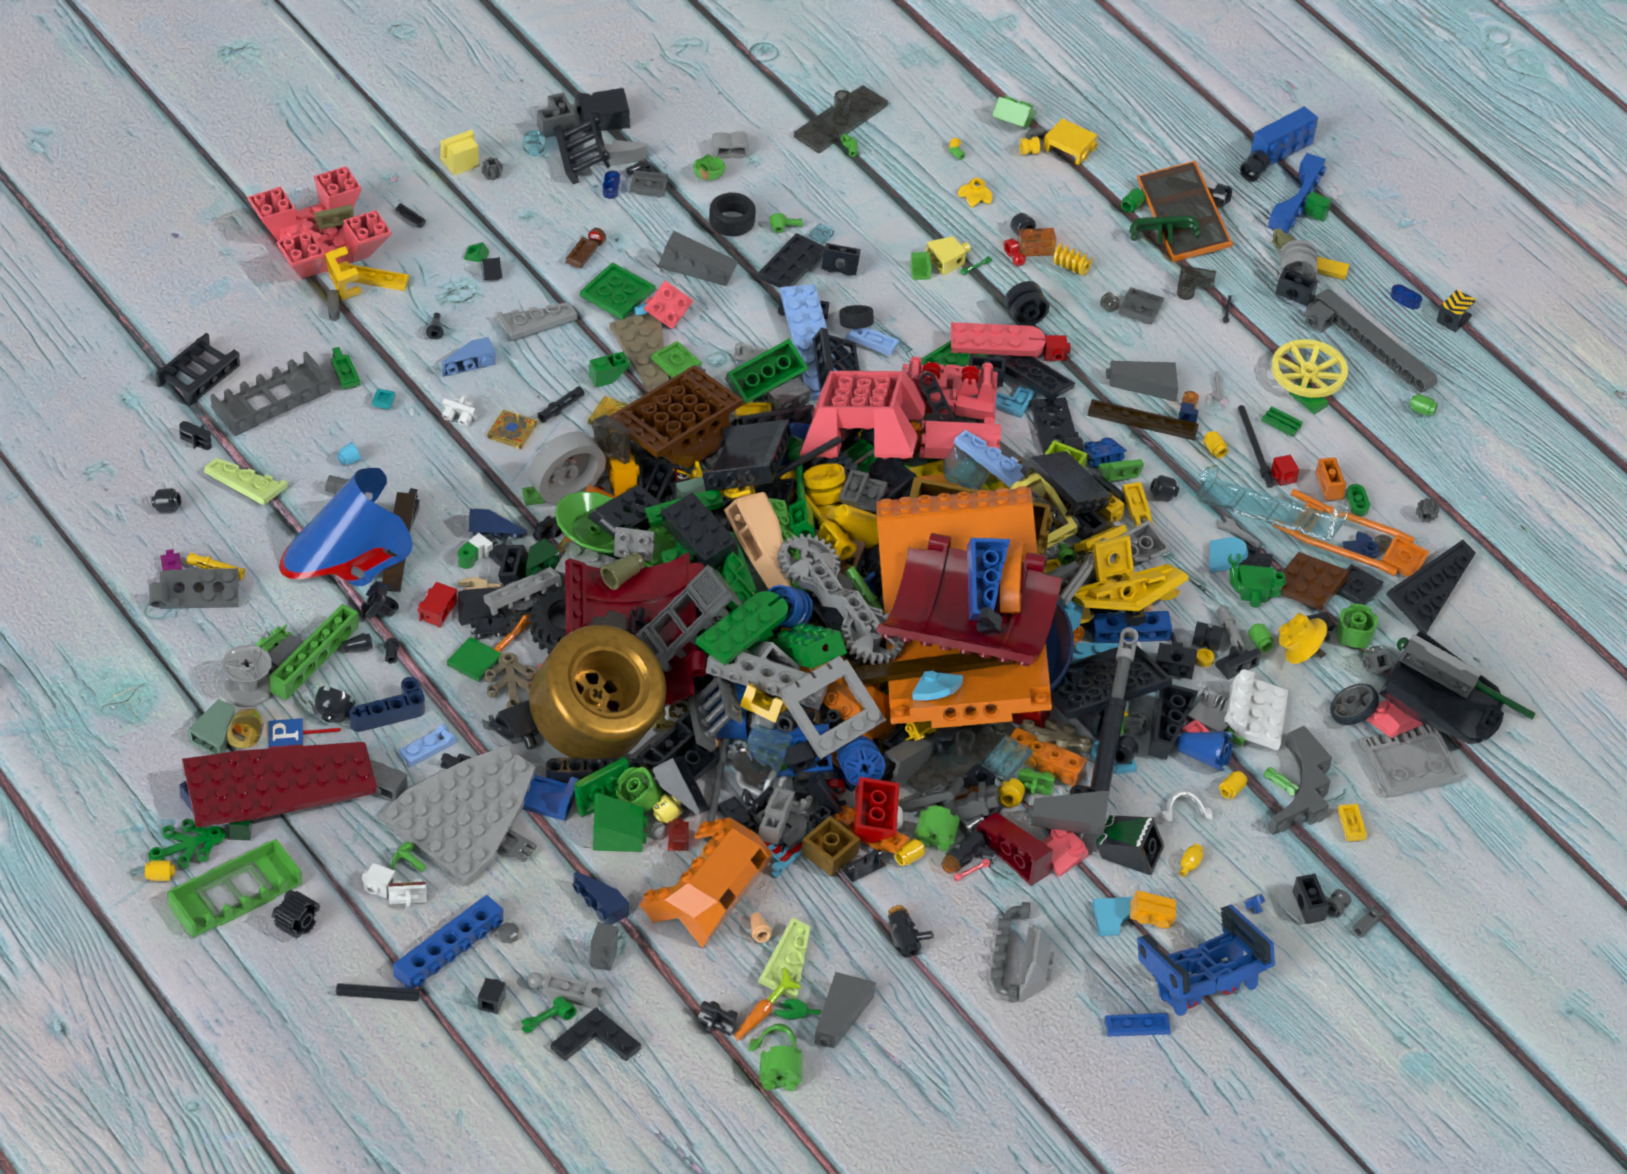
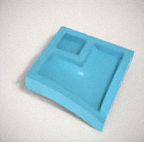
M924 671L912 693L913 700H934L954 694L963 684V675Z

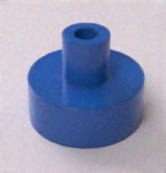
M1260 893L1243 902L1246 909L1253 908L1255 914L1263 911L1260 904L1264 903L1265 899L1263 894Z

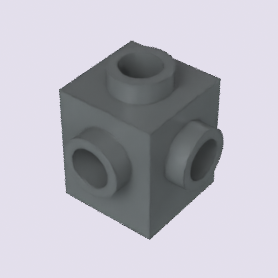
M1373 646L1369 648V651L1363 652L1362 662L1366 671L1374 672V675L1385 673V670L1393 668L1390 649Z

